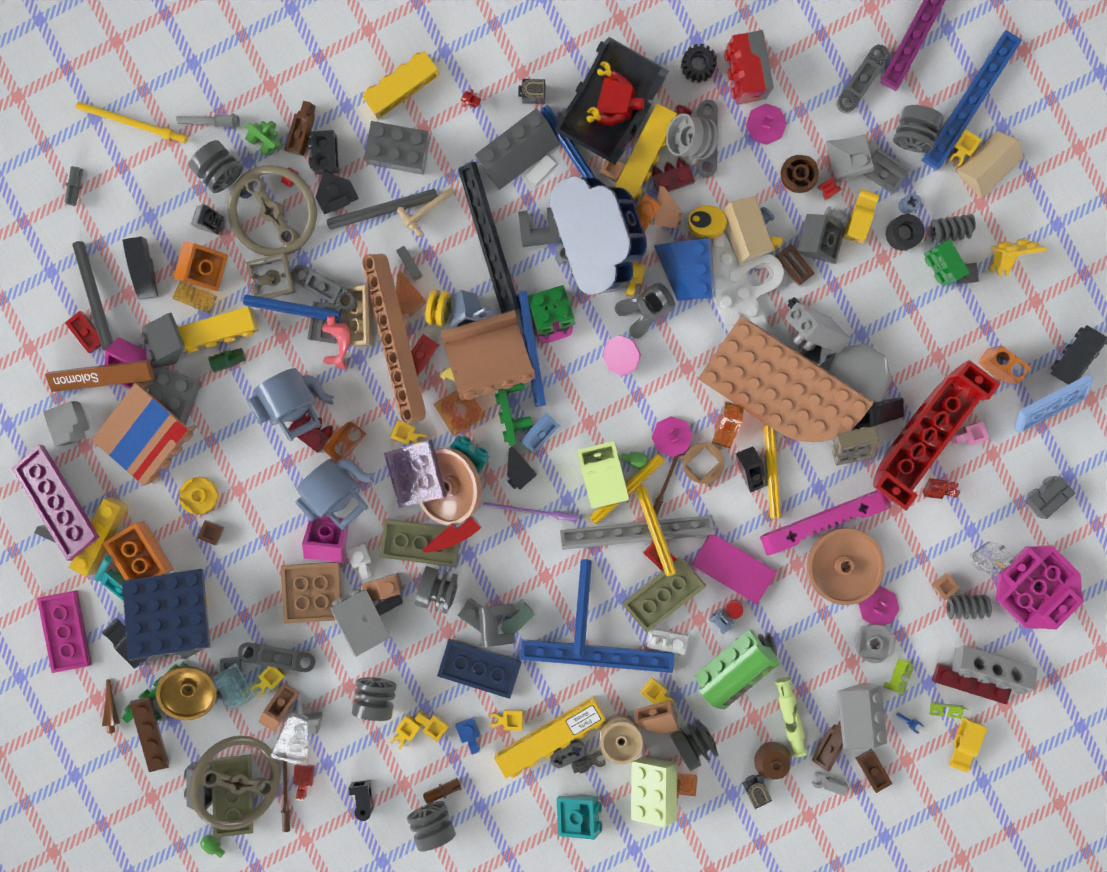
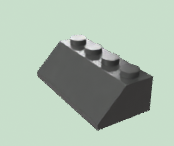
M536 108L477 152L475 157L496 187L501 190L559 146L560 143L549 123Z

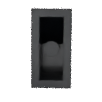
M511 446L508 451L507 476L509 480L507 482L513 489L518 488L521 490L537 476V473Z
M752 446L735 453L738 466L749 492L751 493L768 486L763 461L755 448Z

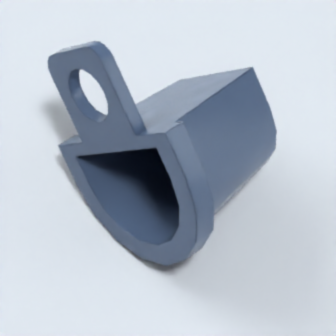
M460 290L450 297L453 319L450 323L451 328L486 319L496 314L495 309L488 307L482 309L475 293Z

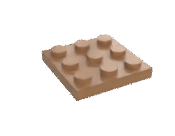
M340 562L281 565L284 623L336 621L329 608L333 606V601L342 597Z

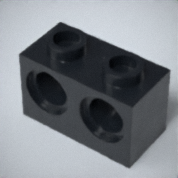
M334 130L310 131L311 138H308V148L312 154V157H309L310 169L316 175L323 174L324 171L331 174L339 173L338 143ZM321 140H327L325 146H318V143ZM322 159H328L325 166L319 165Z

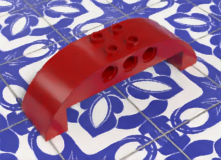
M970 360L957 367L931 392L892 443L879 464L874 476L873 487L907 511L918 496L913 490L979 401L989 400L1001 383Z

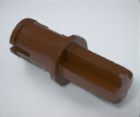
M458 778L443 785L440 783L438 787L423 794L424 801L429 804L442 797L445 799L447 795L462 790Z

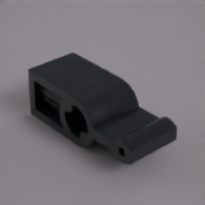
M118 618L114 619L102 631V634L113 643L114 649L134 669L141 666L148 659L128 660L126 629Z

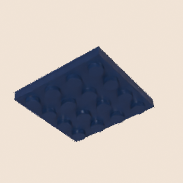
M203 569L122 581L128 660L211 648Z

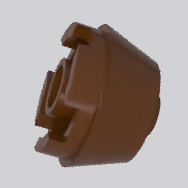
M794 155L783 163L780 176L782 183L788 190L794 193H805L816 185L819 178L817 163L807 155Z
M766 742L757 750L754 757V765L762 777L768 780H778L784 778L790 771L792 756L788 748L783 744Z

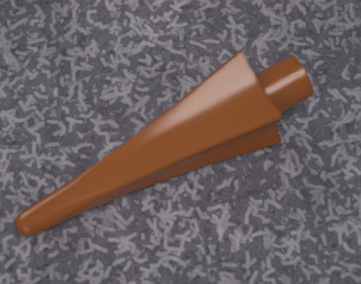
M107 679L102 727L107 726V733H114L115 724L120 722L113 699L111 681Z

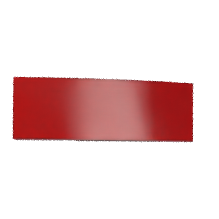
M473 516L459 528L450 524L422 551L424 553L434 552L459 544L474 535L482 526Z

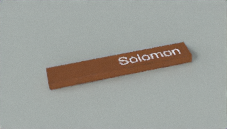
M149 360L52 371L45 374L51 392L151 381L155 378Z

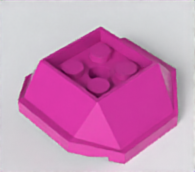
M1025 546L998 573L995 600L1024 628L1058 629L1084 602L1081 574L1053 546ZM1038 582V588L1034 590V584Z

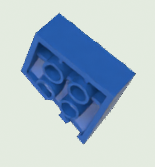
M711 239L654 245L677 301L716 297Z

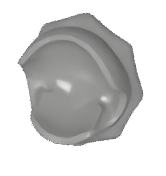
M865 343L844 347L839 354H835L828 369L829 373L871 399L873 403L883 400L885 392L892 381L887 357Z

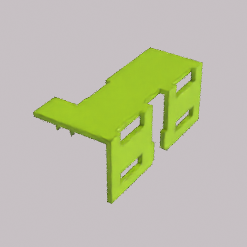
M898 659L890 683L885 682L883 688L898 692L903 696L908 683L902 680V676L904 674L910 679L914 666L908 661Z
M931 702L929 715L944 716L943 709L945 706L949 707L948 717L961 719L963 710L969 709L963 705Z

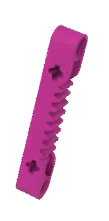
M875 490L760 536V540L766 555H772L796 546L801 541V538L806 539V534L812 537L813 531L820 534L821 530L827 531L828 527L835 528V524L842 525V521L848 523L849 518L854 520L857 517L867 518L892 506L885 495ZM861 505H864L862 511H858V508H860ZM788 532L793 533V535L791 536V540L786 538L787 536H789Z

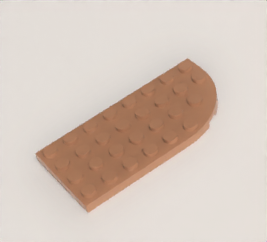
M742 315L698 378V380L777 432L791 439L804 442L827 441L836 438V434L848 432L862 419L873 404L871 399Z

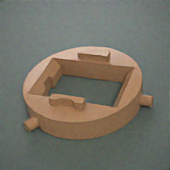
M697 443L688 448L684 455L680 454L679 458L683 459L682 466L687 477L694 482L706 484V487H710V483L715 481L724 469V458L720 451L722 447L720 445L716 447L710 443ZM706 447L719 463L700 479L687 464Z

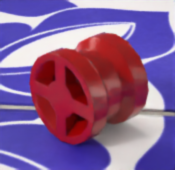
M834 177L817 187L824 194V200L829 199L842 190L840 186L836 185Z

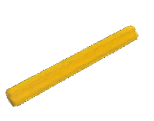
M764 425L770 518L779 519L781 518L775 430L768 425Z
M656 454L647 462L646 466L642 467L626 482L628 495L664 463V459L659 454ZM621 502L599 507L590 515V519L594 524H598Z
M639 486L636 488V493L666 576H672L676 574V569L646 486Z

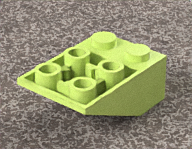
M615 441L577 450L592 509L629 500Z

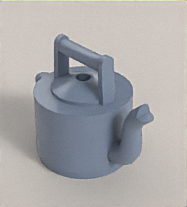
M292 368L278 373L259 384L254 389L255 396L248 399L247 403L259 424L268 420L271 425L279 424L288 440L292 441L294 440L293 438L316 427H321L312 408L316 400L309 387L325 403L333 405L332 399L334 396L326 394L315 377L310 375L302 376L297 368ZM308 410L313 421L289 431L284 422L298 420Z
M330 458L314 469L298 485L296 490L301 497L296 500V505L307 515L311 522L315 521L318 517L322 519L328 516L340 529L345 531L354 519L369 508L355 491L359 484L347 471L363 482H375L372 478L374 474L364 473L352 460L342 459L336 462ZM353 496L359 505L340 521L333 513L345 508Z

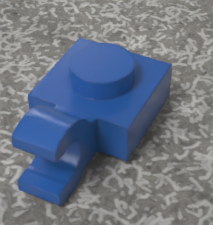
M474 717L457 723L455 727L461 742L468 741L469 749L473 755L480 750L476 738L481 734Z

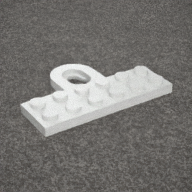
M725 233L715 239H711L716 295L712 300L728 333L741 315L768 333H772L756 298L774 290L780 285L784 275L781 262L775 256L765 254L742 265H738L736 256ZM765 268L768 270L769 276L764 279L760 286H752L746 278L750 269Z

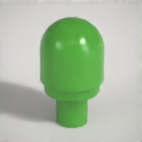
M634 451L630 454L622 453L621 460L627 461L628 465L632 467L642 468L648 462V458L644 453Z
M206 835L202 838L200 846L206 853L216 854L219 858L225 854V851L220 848V841L213 838L212 835Z

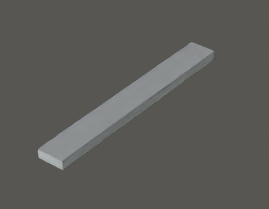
M712 515L658 520L665 540L715 535ZM647 522L560 530L562 550L653 541Z

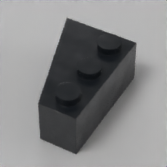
M1088 325L1085 328L1081 327L1074 336L1076 340L1073 344L1069 343L1062 352L1064 356L1060 361L1057 359L1050 368L1053 370L1050 373L1051 375L1068 385L1081 378L1094 358L1098 357L1104 345H1107V336Z

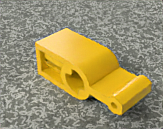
M860 189L844 232V239L859 244L866 240L874 217V209L879 199L878 194Z
M963 717L954 741V752L948 765L968 773L973 757H976L979 753L988 728L979 722Z

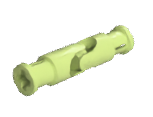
M790 677L776 679L774 683L777 685L780 695L778 700L783 713L787 738L791 742L793 750L791 754L793 757L806 756L809 754V751L805 747V734L800 714L797 710V700L795 693L792 692V679ZM793 722H797V727H794L791 724Z

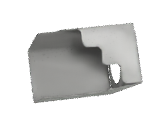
M71 401L43 411L54 446L69 445L85 438L84 432L89 430V426L80 402Z

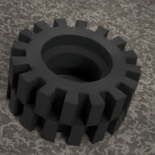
M694 44L693 48L690 46L684 53L681 69L683 68L682 73L683 75L686 74V79L691 78V82L697 80V83H701L702 80L704 82L707 81L716 69L717 56H714L713 49L709 50L710 46L708 45L705 48L703 47L704 44H700V46ZM695 57H702L706 61V67L702 70H696L692 66V60Z

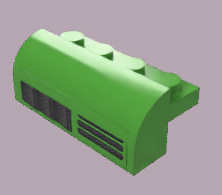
M749 629L694 676L702 688L700 693L706 701L718 709H726L781 663L771 647L763 646L754 631Z

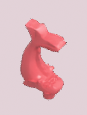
M327 316V323L323 324L322 330L331 333L332 337L335 336L338 340L339 354L327 356L323 362L329 365L335 364L338 369H347L348 365L345 363L344 357L350 346V328L347 326V323H335V316Z

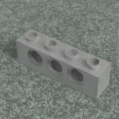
M965 645L955 649L952 671L958 672L960 676L978 678L979 682L994 683L998 688H1010L1015 693L1022 695L1035 690L1036 667ZM974 662L977 663L978 669L975 667Z

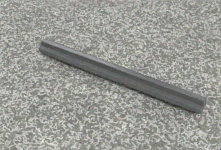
M430 189L326 220L327 226L332 230L395 212L399 207L405 209L430 202L438 197L435 189Z
M76 241L72 244L100 343L102 349L106 350L113 343L85 244L83 241Z

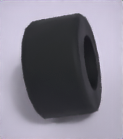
M903 214L892 220L887 226L886 240L896 250H909L922 241L925 229L924 224L917 216ZM902 225H906L911 230V237L907 240L899 235L898 230Z

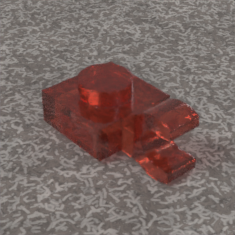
M929 478L923 489L924 497L943 499L944 495L957 498L960 494V490H956L959 484L957 482L948 483L947 480Z
M297 763L294 765L293 785H298L296 800L304 801V798L307 797V786H312L314 782L315 765Z

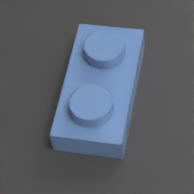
M545 413L523 437L521 442L535 454L560 425Z

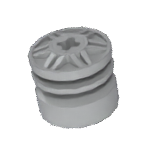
M683 113L677 115L671 121L666 134V143L672 154L700 160L706 159L713 154L718 142V129L711 119Z

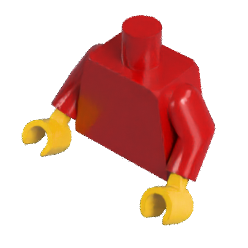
M602 62L600 65L605 68V72L598 69L597 73L600 76L607 75V78L604 77L597 108L591 107L587 111L592 113L594 117L588 116L587 121L594 122L597 120L598 123L614 126L624 120H629L633 109L643 110L645 100L644 98L636 97V92L631 82L615 70H610L609 63Z

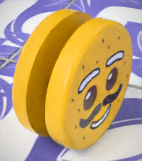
M433 289L430 292L426 305L427 324L434 325L437 323V326L440 327L446 325L451 309L450 292L443 291L440 293V290Z

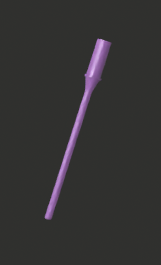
M486 502L483 503V506L548 515L556 518L557 520L562 519L577 522L578 514L566 513L560 511L547 512Z

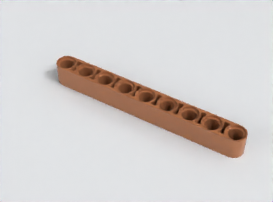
M366 254L362 259V266L400 418L404 423L422 421L426 417V410L388 258L385 254Z

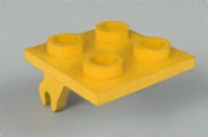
M1027 238L1018 239L1015 243L1009 241L999 242L998 245L991 246L994 256L992 263L989 265V271L994 273V267L996 266L997 274L1002 277L1003 270H1005V275L1008 276L1018 255L1046 251V247L1039 245V242H1031Z

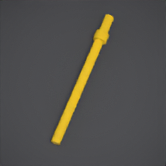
M79 101L76 103V109L160 135L163 139L176 140L185 144L188 141V136L176 133L173 129L157 127Z

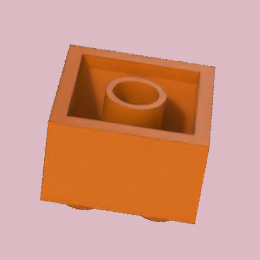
M183 241L173 279L218 291L228 255L196 243Z

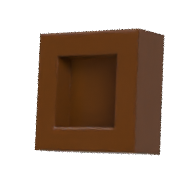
M205 520L197 538L212 545H217L224 527Z

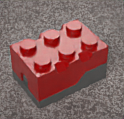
M763 30L732 35L729 43H727L726 50H724L725 61L730 63L728 79L729 81L732 80L734 87L731 88L732 99H735L736 105L766 100L774 86Z

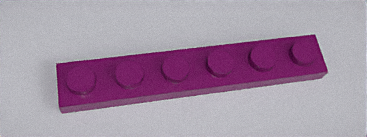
M946 0L922 1L879 83L894 91L898 90Z

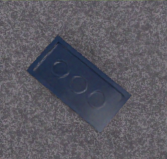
M449 638L437 676L510 699L522 661Z

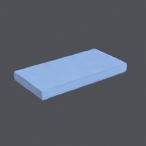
M1088 374L1023 408L1019 412L1015 429L1021 433L1086 399L1093 378Z

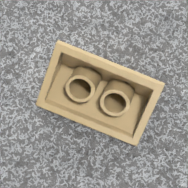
M996 131L955 172L980 198H983L1023 159L1019 139Z
M756 196L730 201L722 211L726 215V230L738 265L774 251L775 249Z
M368 285L347 288L357 296L356 307L352 310H343V323H347L351 332L349 347L374 346L373 306ZM349 295L344 297L343 302L345 306L351 303Z

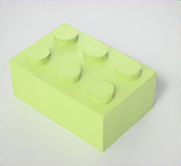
M646 756L632 762V820L661 827H667L677 821L676 762Z

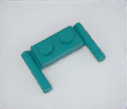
M106 555L94 575V580L100 581L101 584L123 601L122 581H125V579L112 569L107 571L112 557Z

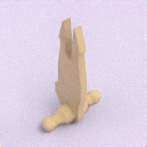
M453 187L444 191L413 216L406 213L403 207H399L397 212L402 216L404 226L413 230L417 237H421L423 231L418 228L417 222L454 193Z

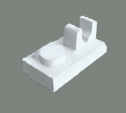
M653 628L649 632L647 647L685 655L689 636Z

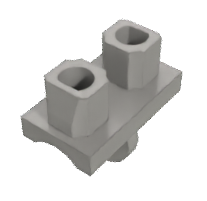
M304 703L298 705V710H292V715L287 716L286 722L283 723L284 729L288 728L291 737L300 735L302 732L301 727L307 726L308 734H317L320 729L322 712L312 713V708L306 709Z

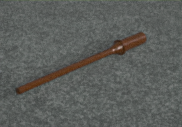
M679 455L674 457L662 490L655 499L653 508L656 516L662 503H664L663 496Z
M283 734L284 805L281 811L282 832H290L291 810H289L287 797L286 734Z

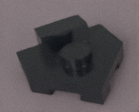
M327 171L323 172L315 198L324 215L337 211L359 199L350 180Z

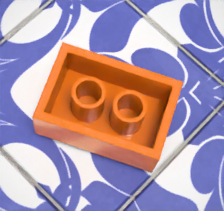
M144 521L135 522L102 543L125 580L168 574L174 570Z

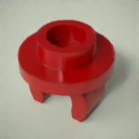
M473 89L465 90L461 97L463 107H466L467 104L474 108L479 106L481 99L472 95Z

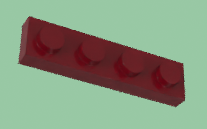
M937 663L932 678L933 682L1007 705L1012 689H1002L996 687L994 683L979 682L978 678L960 676L958 672L952 671L953 667Z

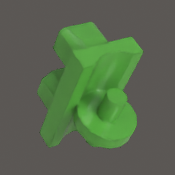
M261 121L260 124L248 123L245 127L249 130L245 139L253 145L257 144L259 140L263 141L264 143L259 150L266 156H271L276 149H281L284 145L275 138L278 132L275 130L276 123L273 121L268 123Z

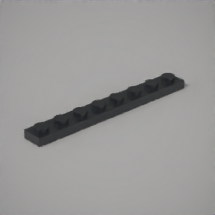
M469 162L460 167L458 172L501 314L513 310L517 311L520 309L480 173L476 162Z

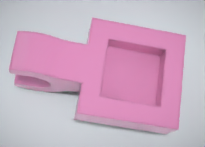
M980 421L963 427L964 433L954 435L951 439L952 444L967 441L968 445H974L989 440L984 421Z

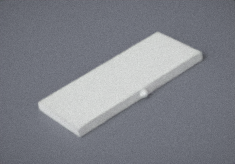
M546 154L526 175V178L536 186L556 163Z

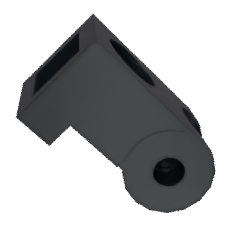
M370 780L351 782L348 789L349 796L355 795V817L360 821H366L370 818L374 807Z

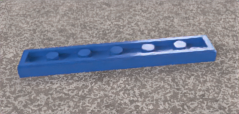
M522 291L517 294L520 306L519 315L525 348L531 366L535 371V379L531 380L534 403L536 407L545 406L546 402L527 291Z

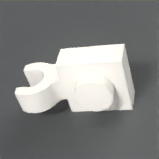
M363 544L347 550L353 569L359 567L362 580L371 577L367 563L372 562L367 545Z

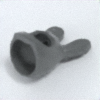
M654 283L639 297L619 301L615 305V312L619 316H625L640 309L643 315L629 329L630 335L633 338L639 339L646 333L655 319L673 310L675 301L670 291L662 283Z

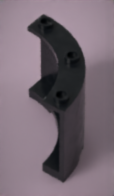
M608 37L604 42L601 41L596 49L598 55L585 80L579 82L575 90L577 92L566 110L563 113L560 112L557 116L555 131L616 165L625 152L627 144L631 142L652 105L649 101H653L656 93L659 92L669 70ZM602 62L609 63L610 70H615L631 82L635 89L636 97L644 98L645 100L643 110L633 109L629 120H624L614 126L598 123L597 120L594 122L587 121L588 116L594 117L592 113L587 111L591 107L597 108L604 77L607 78V75L600 76L597 73L598 69L605 72V68L600 65Z

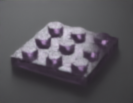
M432 440L384 453L399 508L447 496Z

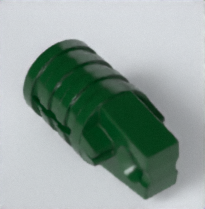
M239 348L209 356L208 360L212 371L216 373L245 361L246 356L243 349Z

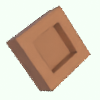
M606 160L599 173L616 182L626 164L618 161L614 165Z
M945 573L931 584L943 600H947L960 589L948 573Z

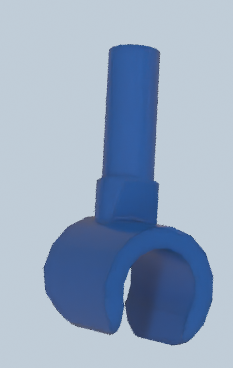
M899 712L896 714V717L906 722L909 728L917 734L920 732L915 730L916 725L920 724L924 727L916 719H908Z

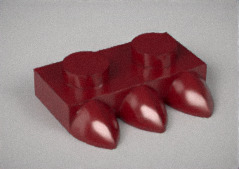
M680 157L677 160L676 168L671 163L666 162L664 172L657 166H654L652 169V179L657 194L659 186H664L668 192L695 183L690 165Z
M308 410L301 418L293 421L288 428L289 431L310 422L311 416ZM320 417L318 420L322 427V418ZM326 426L322 430H320L321 427H316L297 436V438L319 453L331 438L333 426Z

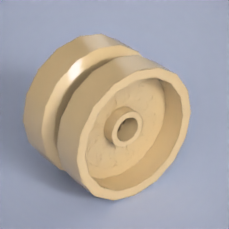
M616 715L606 720L600 729V746L603 754L609 761L615 764H627L633 762L641 753L643 739L639 727L635 725L633 719L623 715Z

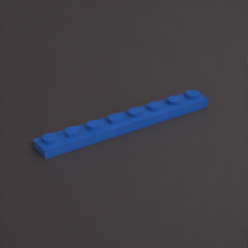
M1007 30L1002 33L937 134L934 149L931 152L925 153L921 161L935 170L940 169L1022 40Z
M522 639L520 660L673 673L675 654L672 652L585 645L584 655H574V644L526 639Z

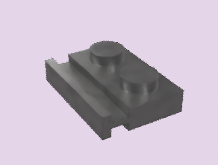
M878 148L871 157L874 171L863 175L891 194H894L910 169Z
M313 301L312 306L339 311L341 317L342 309L338 306ZM310 318L308 340L337 343L335 336L332 337L331 333L322 330L323 324L327 323V320Z

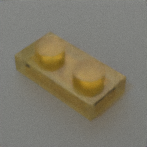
M179 281L172 299L210 314L217 296Z

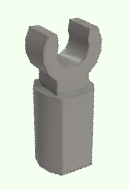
M815 772V775L820 777L821 780L820 782L812 781L814 787H824L825 790L845 796L848 789L847 783L831 777L825 778L821 772Z

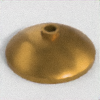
M181 666L168 671L160 679L156 689V699L159 707L167 715L178 720L187 721L203 717L213 708L217 698V687L212 677L202 669L192 666Z

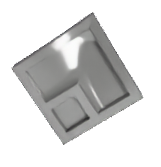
M865 134L847 139L826 141L836 182L874 171Z

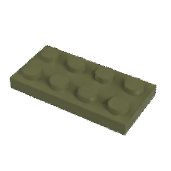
M385 519L379 557L456 568L459 544L439 551L424 553L422 549L447 527Z
M682 556L673 561L676 574L666 576L663 569L622 602V605L646 633L706 587V584Z
M251 754L212 758L211 768L217 773L227 774L229 771L236 770L247 778L252 779ZM213 786V816L223 820H232L253 811L252 791L246 790L242 794H234L223 786ZM253 822L247 826L231 830L213 827V838L253 833Z

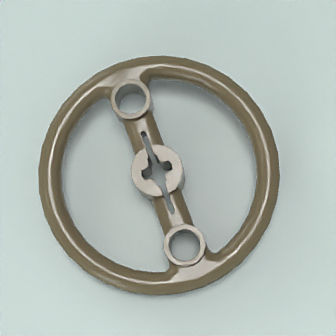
M274 165L253 168L236 181L229 195L227 212L231 228L239 241L257 254L263 256H273L281 253L291 254L306 244L315 229L317 206L314 195L307 183L298 174L287 168ZM261 175H281L295 183L302 191L307 203L308 218L300 236H298L295 229L289 227L283 218V206L278 202H273L266 192L265 182L260 179ZM255 181H257V183L259 184V189L257 191L253 189V183ZM245 186L247 191L254 194L261 204V217L264 220L272 221L278 230L279 239L284 243V247L267 248L252 241L243 231L238 220L237 203L239 195ZM271 208H274V211H273V214H274V215H271V214H270V212L272 211ZM287 231L292 234L290 241L285 237Z
M232 736L214 744L201 756L190 780V799L198 816L213 827L229 830L241 828L256 821L270 807L279 788L280 767L277 757L267 744L250 736ZM235 745H249L264 754L270 766L271 778L259 777L251 779L236 770L229 771L227 774L217 773L210 768H206V766L214 756L226 748ZM211 773V778L205 782L206 776ZM265 783L264 789L260 791L261 785ZM201 785L206 787L218 785L225 787L234 794H242L246 790L253 791L263 796L264 799L251 813L238 819L223 820L211 815L205 809L199 791Z

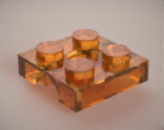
M458 390L433 404L453 437L486 417L475 398L460 400ZM455 402L465 406V419L462 416L458 417L455 415Z

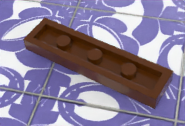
M151 696L130 701V708L148 771L153 772L169 768V760Z

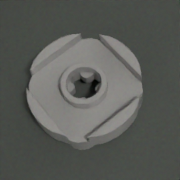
M868 624L860 627L859 632L856 634V652L870 663H881L888 656L892 655L895 648V640L890 631L884 626ZM876 638L879 645H875V648H872L870 642Z

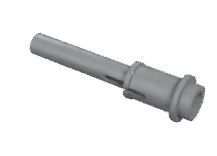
M231 113V115L215 114L214 117H176L177 124L214 125L215 127H231L232 129L240 126V118L234 113Z

